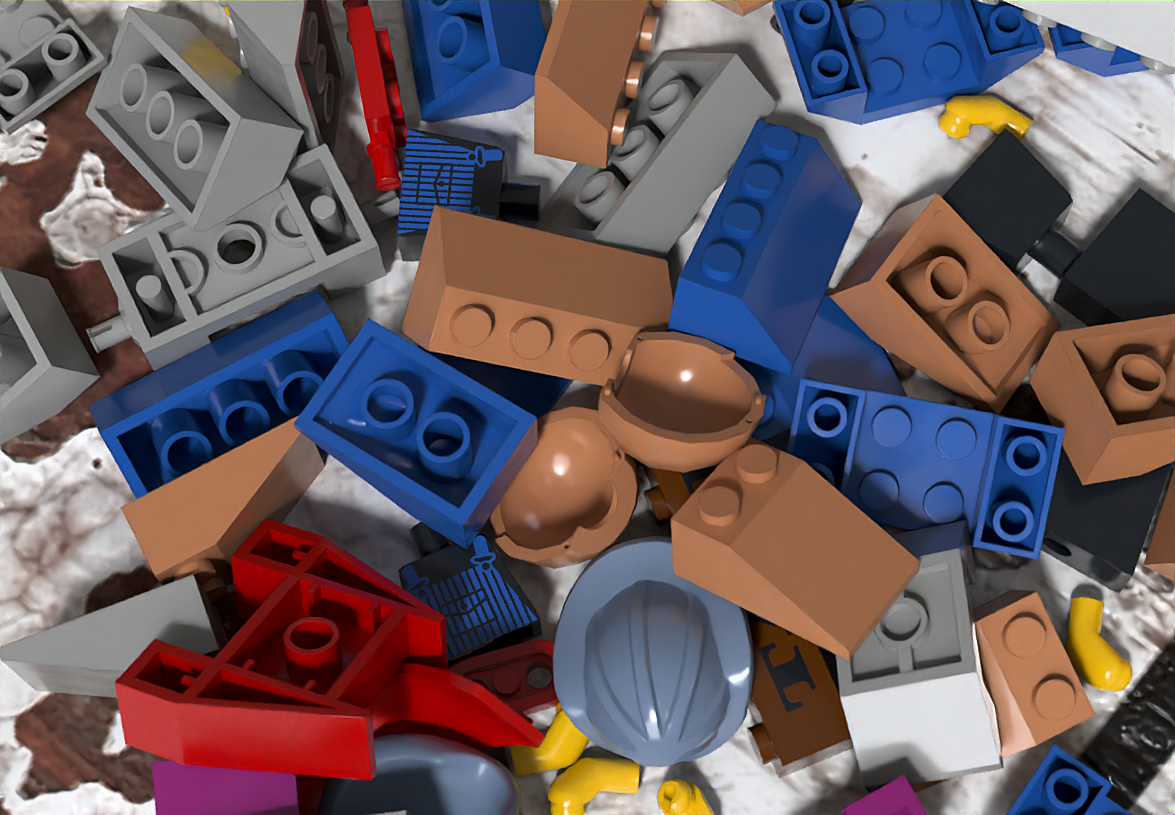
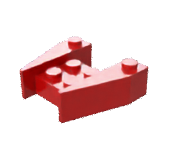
M265 518L230 556L238 617L248 621L215 658H211L154 639L114 682L125 744L188 766L372 781L377 774L372 711L366 709L402 663H417L430 667L448 668L445 616L324 536Z

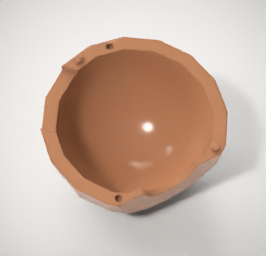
M674 331L641 332L635 334L628 345L616 380L609 378L601 390L598 410L601 423L622 451L650 468L684 473L717 465L747 444L763 416L766 394H761L755 378L734 360V352L708 339Z
M571 406L546 413L537 420L538 445L490 515L496 539L493 541L508 556L553 569L582 563L598 556L613 546L629 525L637 506L639 478L634 458L618 447L601 423L599 411Z

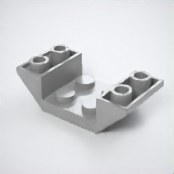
M0 0V129L9 136L108 64L104 55L70 17L63 21L46 0Z
M966 520L890 535L920 561V571L852 658L847 660L836 655L840 698L864 786L868 792H873L903 775L909 784L913 785L1004 769L995 705L983 684L969 589V585L977 584L968 524Z

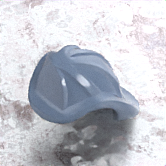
M647 536L627 540L608 548L594 558L580 573L568 593L559 617L553 647L554 687L559 703L572 724L595 744L608 751L632 759L636 764L651 767H667L675 763L691 761L715 751L725 744L744 722L751 697L754 674L753 641L746 609L673 574L672 537Z
M393 733L374 738L377 774L372 781L330 777L321 795L316 815H375L406 810L411 815H521L519 812L521 792L513 775L502 763L471 746L430 734Z

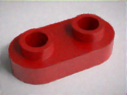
M530 640L462 659L450 667L468 679L480 684L489 692L526 715L553 708L559 702L553 680L554 643L547 640ZM536 668L548 670L552 674L550 683L542 688L531 686L527 682V677L532 670Z

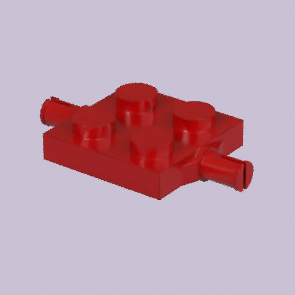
M343 0L348 27L346 39L353 49L364 117L371 142L366 146L367 155L371 157L375 187L380 191L393 190L401 185L398 171L403 169L399 148L406 147L407 125L400 98V87L387 27L375 29L368 0Z

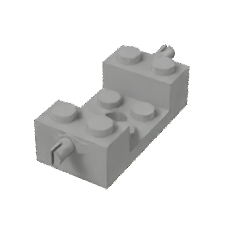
M327 144L320 145L296 156L290 162L280 187L204 233L193 231L176 212H173L96 247L97 254L117 294L120 315L90 329L87 328L86 332L97 354L132 337L134 342L142 348L143 353L155 372L211 343L208 335L322 283L330 301L386 276L380 249L372 234L371 226L399 214L400 201L393 189L359 204L358 200L353 197ZM244 239L255 244L253 255L243 263L230 264L222 259L225 247L235 240Z

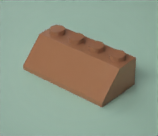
M559 0L535 72L534 154L606 169L613 145L623 147L627 137L631 110L624 109L627 97L637 99L640 93L645 63L638 62L641 51L651 53L654 46L658 27V17L652 16L654 7L664 8L667 0Z
M434 205L400 332L428 351L604 386L609 378L616 380L626 349L635 334L641 332H667L673 306L668 261L656 256Z

